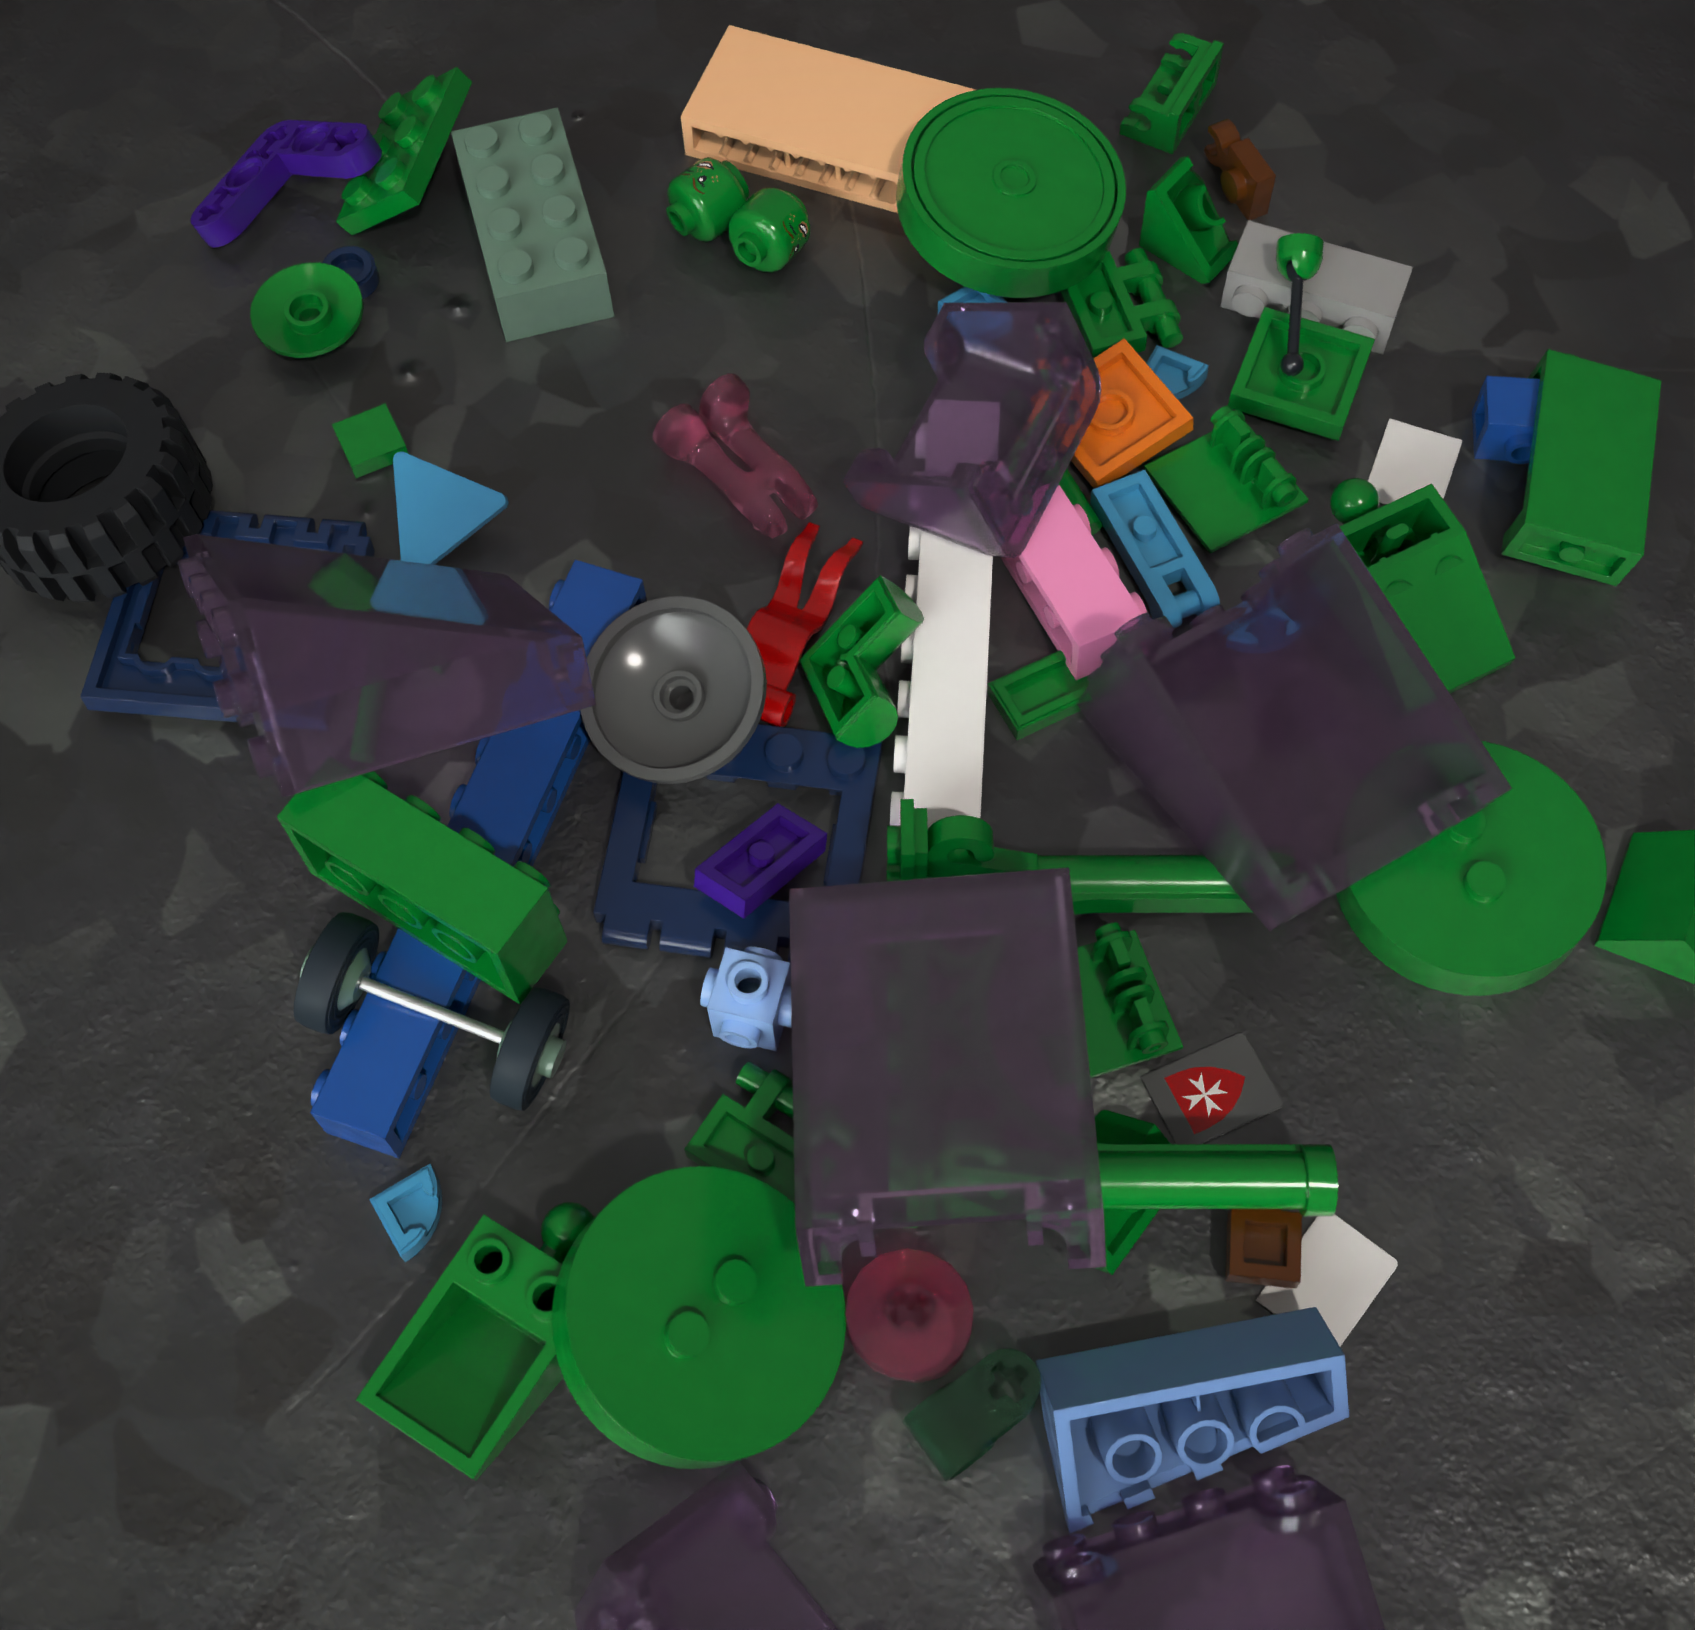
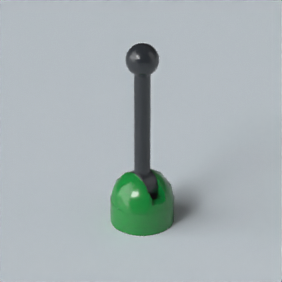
M1306 233L1282 236L1277 240L1276 246L1277 270L1285 279L1292 282L1287 354L1280 363L1282 372L1288 376L1298 375L1304 367L1303 358L1299 355L1303 282L1311 279L1318 273L1323 260L1324 241L1318 236Z

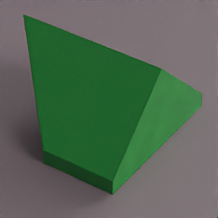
M1185 156L1181 157L1147 191L1139 246L1199 283L1206 284L1210 283L1233 259L1239 243L1237 240L1230 241L1223 226V223L1226 222L1224 217H1219L1204 180L1191 168L1193 164L1190 158Z

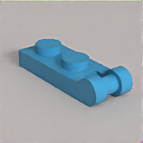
M1146 470L1092 489L1090 504L1149 604L1152 619L1161 632H1167L1181 626L1182 619L1196 614L1198 617H1205L1219 611L1220 599L1213 582ZM1181 580L1187 591L1173 596L1168 585Z

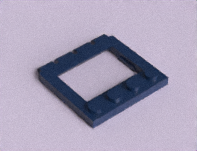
M209 510L207 519L203 521L200 535L193 545L187 543L183 547V557L175 565L329 577L327 587H322L308 636L311 646L305 667H291L286 672L261 671L258 664L231 662L224 668L201 666L198 659L171 657L165 663L142 661L137 652L165 566L155 573L157 579L144 586L138 582L126 588L127 594L113 598L80 696L88 710L328 730L355 628L353 620L359 593L367 583L375 550L371 538L367 537L365 522L323 519L318 533H315L316 527L313 518L266 514L262 520L261 527L258 528V517L254 513Z
M758 724L744 748L722 768L706 776L707 780L732 783L738 778L766 781L768 787L796 790L799 786L828 789L830 795L841 796L837 824H833L824 875L826 891L823 906L767 899L745 919L700 890L637 882L641 863L646 864L657 812V803L654 802L658 783L640 780L623 772L593 911L596 923L604 924L602 943L648 950L653 930L661 931L659 943L661 952L712 958L716 938L725 939L724 951L726 947L739 951H744L747 947H761L778 954L781 946L790 948L788 962L791 963L792 969L833 974L837 954L850 955L882 756V742L870 747L855 748L836 740L834 733Z

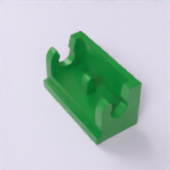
M1174 34L1169 44L1176 49L1188 52L1191 59H1184L1177 54H1164L1159 68L1141 96L1134 98L1128 106L1131 112L1122 120L1119 134L1173 155L1217 84L1224 46L1222 42L1214 40L1210 43L1189 34Z

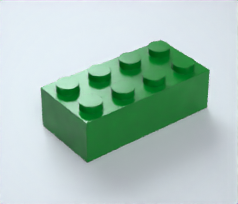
M328 754L277 815L279 822L310 873L513 1001L521 1004L568 942L559 919L560 910L553 903L549 892L551 886L549 881L527 863L517 861L514 866H511L495 856V850L491 844L476 832L468 828H462L457 833L442 824L439 814L420 798L408 795L403 800L387 790L386 782L369 767L356 762L350 768Z

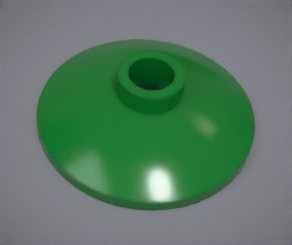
M319 262L296 264L275 273L262 284L251 304V324L258 339L264 346L277 354L293 358L319 356L345 343L356 331L363 316V297L356 281L347 272L336 266Z

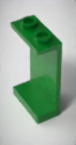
M1547 349L1528 377L1540 379L1524 505L1521 513L1503 536L1501 555L1617 586L1644 556L1661 380L1637 374L1630 370L1619 369L1579 358L1573 354Z

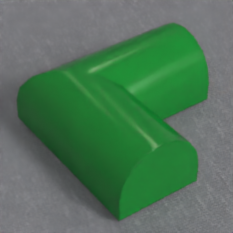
M881 575L874 580L799 660L836 740L855 748L870 747L878 744L890 736L895 729L898 713L877 669L924 621L923 614L916 603L900 587Z

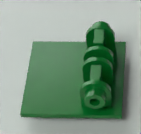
M1224 406L1212 415L1211 423L1214 427L1211 432L1144 465V470H1146L1150 478L1210 554L1308 503L1309 500L1296 484L1297 480L1294 475L1287 473L1276 460V453L1272 448L1266 447L1263 437L1256 435L1246 423L1245 415L1240 410H1232L1230 406Z
M1109 923L1098 928L1094 933L1097 939L1096 942L1012 967V972L1057 1089L1183 1049V1044L1136 931H1122L1119 923Z

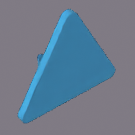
M403 451L397 452L393 457L402 575L410 580L419 578L505 510L509 504L507 496Z

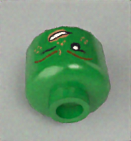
M711 157L701 159L670 181L667 190L670 204L666 208L667 217L675 230L681 235L687 236L690 234L702 242L713 241L728 231L729 221L733 214L749 197V188L742 174L732 163L726 160L720 162Z
M765 187L755 192L733 214L728 225V235L734 252L742 263L758 271L773 273L784 268L804 248L810 238V222L806 207L795 194L779 188Z

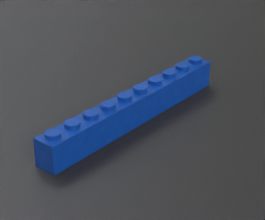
M575 560L566 579L557 581L550 596V613L542 629H535L528 640L525 650L526 663L518 679L510 680L503 692L500 704L501 715L493 732H485L480 739L475 755L476 767L467 785L461 784L454 793L449 811L450 821L447 827L457 833L462 828H468L476 832L491 844L495 850V856L511 866H514L517 861H522L533 867L591 740L582 720L579 702L580 680L585 661L598 637L616 618L629 609L647 601L643 579ZM397 928L388 951H381L375 958L369 976L372 980L464 1016L481 981L399 928ZM367 992L360 1009L351 1011L343 1024L340 1034L341 1049L331 1070L325 1069L315 1082L311 1094L312 1109L310 1114L327 1134L400 1159L459 1028Z

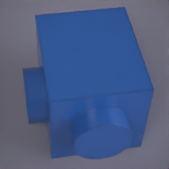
M1486 376L1472 410L1474 459L1503 460L1515 464L1529 463L1540 379Z

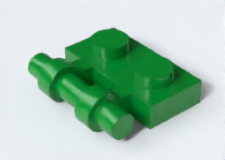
M1135 248L1129 251L1124 257L1126 266L1118 268L1110 251H1108L1099 266L1079 283L1060 291L1089 360L1100 355L1124 338L1137 353L1145 351L1147 342L1146 331L1158 335L1164 348L1175 347L1183 340V334L1178 325L1181 320L1179 311L1175 303L1165 297L1161 288L1163 276L1158 265L1153 261H1149L1145 250L1142 248ZM1129 293L1141 297L1143 304L1134 306Z
M749 1061L738 1074L736 1084L753 1094V1097L747 1106L744 1107L722 1094L685 1147L686 1157L700 1166L725 1168L755 1177L788 1197L808 1217L837 1173V1164L818 1152L829 1141L850 1154L858 1144L863 1130L843 1119L844 1111L827 1100L819 1104L792 1087L793 1080L776 1069L768 1073ZM779 1110L805 1127L798 1138L795 1139L768 1122L770 1116Z

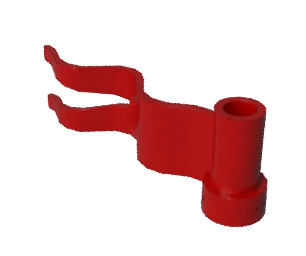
M808 522L805 529L791 544L772 600L767 606L756 611L746 628L760 650L766 670V699L760 720L778 727H785L795 706L796 694L787 691L795 674L801 654L811 636L821 631L827 623L845 569L864 543V541L852 537L846 545L831 555L819 574L809 600L803 609H799L798 604L808 555L820 529L819 525Z

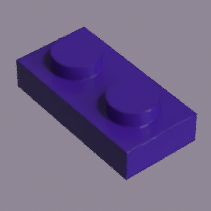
M777 803L695 868L694 887L745 919L825 852L828 833Z

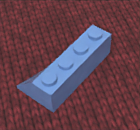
M1316 1307L1036 1360L1043 1419L1069 1534L1094 1524L1091 1514L1122 1501H1124L1128 1510L1154 1499L1155 1496L1152 1489L1193 1472L1196 1480H1200L1222 1471L1221 1464L1234 1454L1254 1447L1262 1454L1349 1417L1345 1354Z

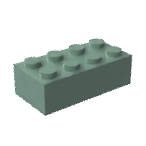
M558 107L451 131L506 342L615 317L607 273Z

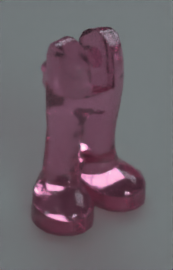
M727 373L710 384L702 395L699 406L700 415L690 404H680L671 408L657 423L653 432V441L668 457L690 463L699 469L723 491L733 505L753 525L755 530H760L764 535L774 539L786 533L788 528L782 512L769 495L775 493L785 506L801 520L808 518L817 509L818 502L811 488L799 472L785 458L771 448L753 429L748 420L750 404L748 386L735 373ZM708 431L727 445L752 471L745 472L731 461L716 440L709 435Z

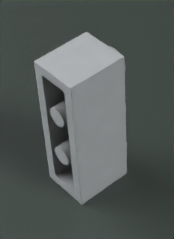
M1248 220L1227 272L1220 307L1236 311L1247 317L1259 319L1264 307L1290 314L1292 282L1285 279L1277 270L1276 246L1277 240L1280 237L1294 233ZM1324 242L1323 260L1318 273L1311 279L1303 282L1301 318L1373 338L1375 341L1371 351L1383 354L1413 267Z

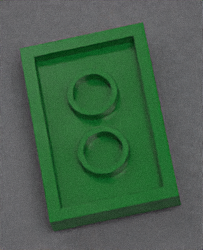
M458 67L438 77L429 75L415 89L403 95L397 92L390 96L382 105L378 114L381 122L375 135H373L382 149V156L378 163L369 171L352 178L342 192V199L345 202L336 219V223L352 236L420 204L472 84V81Z

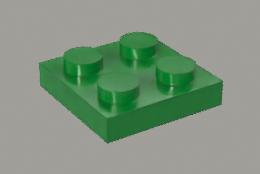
M1264 307L1230 393L1228 406L1234 410H1240L1247 414L1339 441L1375 339L1301 318L1299 355L1303 358L1304 367L1298 375L1288 376L1282 372L1280 363L1287 354L1290 314Z

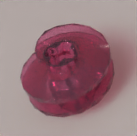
M904 1248L881 1254L860 1270L849 1289L845 1315L847 1331L856 1353L874 1371L895 1380L924 1383L945 1376L962 1359L972 1335L974 1309L967 1284L951 1264L931 1252ZM902 1304L910 1311L916 1309L919 1305L923 1307L922 1325L917 1327L908 1320L898 1326L896 1324L897 1306Z

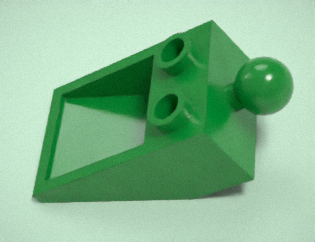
M1362 478L1346 479L1335 487L1330 498L1331 511L1334 517L1343 525L1328 532L1312 565V569L1408 711L1412 713L1512 664L1516 657L1468 535L1431 483L1379 508V494L1369 481Z
M564 1202L554 1206L547 1212L542 1221L541 1238L543 1244L540 1249L483 1214L360 1392L356 1401L474 1481H477L563 1379L553 1342L552 1310L541 1311L549 1305V1299L543 1292L548 1289H555L561 1266L570 1247L579 1233L594 1217L593 1214L585 1206L575 1202ZM503 1255V1261L500 1268L497 1271L490 1273L496 1265V1263L498 1262V1260Z

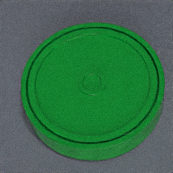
M987 88L965 92L943 101L926 113L916 124L906 143L896 191L897 211L904 232L917 252L932 267L965 287L982 293L1009 298H1029L1053 294L1079 283L1090 275L1109 251L1126 200L1125 175L1118 155L1105 135L1089 119L1056 99L1039 93L1013 88Z
M1447 739L1432 741L1406 749L1379 765L1364 780L1355 793L1336 836L1332 872L1336 896L1348 924L1364 946L1383 964L1399 975L1430 989L1465 996H1487L1503 994L1531 985L1555 970L1571 954L1593 924L1600 910L1605 894L1607 863L1601 835L1591 813L1577 793L1550 768L1524 753L1503 745L1471 739Z
M708 1166L676 1168L651 1175L621 1192L596 1214L579 1233L564 1259L556 1282L552 1306L553 1342L559 1367L571 1395L587 1418L607 1438L624 1450L659 1465L679 1469L716 1468L738 1462L775 1446L798 1430L819 1407L834 1381L843 1353L846 1333L844 1291L837 1266L825 1240L804 1212L784 1194L755 1177L734 1170Z

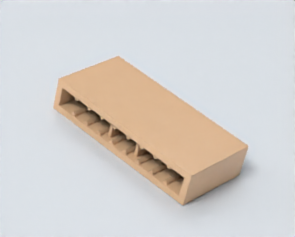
M729 25L681 114L685 155L698 159L711 157L720 162L726 160L732 163L738 170L898 213L896 203L897 183L906 143L914 127L926 113L938 104L956 95L976 89Z

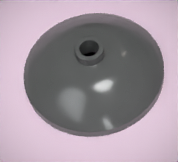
M668 596L656 598L624 612L602 632L594 643L585 661L580 680L579 702L582 720L591 741L598 751L609 762L628 775L640 780L660 784H677L697 780L722 768L749 742L758 726L765 705L767 689L766 670L762 655L754 638L744 625L724 608L695 597ZM686 692H693L691 705L686 709L678 710L676 702L679 696Z

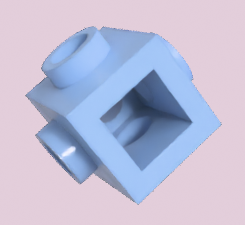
M726 947L719 969L710 967L707 971L702 987L700 1005L707 1007L713 1036L719 1037L723 1041L737 1047L748 1049L760 1047L777 1052L784 1026L792 1028L796 1020L801 999V989L793 987L791 963L783 961L777 953L761 947H747L744 951Z

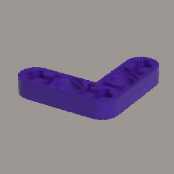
M284 120L266 129L195 209L191 215L190 222L208 246L212 248L221 247L235 240L248 227L292 175L344 179L355 178L366 173L378 163L382 156V149L365 124L306 120Z

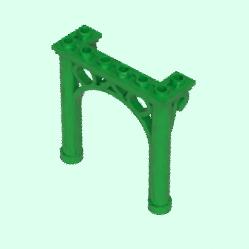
M900 799V825H887L886 888L887 901H899V917H887V957H900V974L887 975L888 1015H901V1033H888V1075H901L902 1095L888 1096V1128L890 1137L889 1202H903V1228H917L918 1218H932V1209H1299L1302 1216H1333L1335 1214L1338 1200V1172L1334 1150L1330 1144H1104L1083 1140L1052 1127L1033 1113L1019 1099L1004 1078L997 1064L988 1033L987 1005L995 978L1006 958L1015 947L1040 927L1064 917L1087 913H1291L1296 896V867L1291 848H1262L1260 855H1037L994 847L992 827L986 821L973 816L957 815L946 817L936 821L928 829L927 808H914V799ZM927 907H935L931 914L927 915ZM990 907L1024 908L1003 924ZM959 921L971 922L981 929L989 943L981 953L974 957H955L949 954L942 946V931L946 926ZM928 964L932 966L938 975L949 981L961 983L960 990L953 999L942 1005L929 1007ZM968 1014H969V1031H968L967 1027H966L964 1024H962V1023L965 1021V1019L967 1018ZM930 1041L942 1043L953 1049L962 1063V1067L954 1068L942 1075L934 1087H931ZM959 1092H976L985 1097L997 1113L992 1123L981 1120H961L948 1123L946 1119V1103L950 1097ZM1010 1129L1014 1130L1027 1143L1039 1151L1008 1148L1006 1144L1008 1131Z

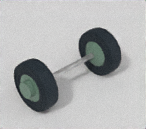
M340 912L332 918L316 943L307 953L303 962L294 1001V1018L297 1022L320 1033L334 1034L343 1026L350 1012L356 1007L363 991H366L498 1043L497 1060L490 1084V1097L502 1105L525 1111L531 1105L546 1078L552 1079L562 1061L567 1041L563 1040L569 1017V999L548 989L535 987L524 999L506 1030H500L370 979L371 966L376 958L379 944L378 926L372 921L353 913Z

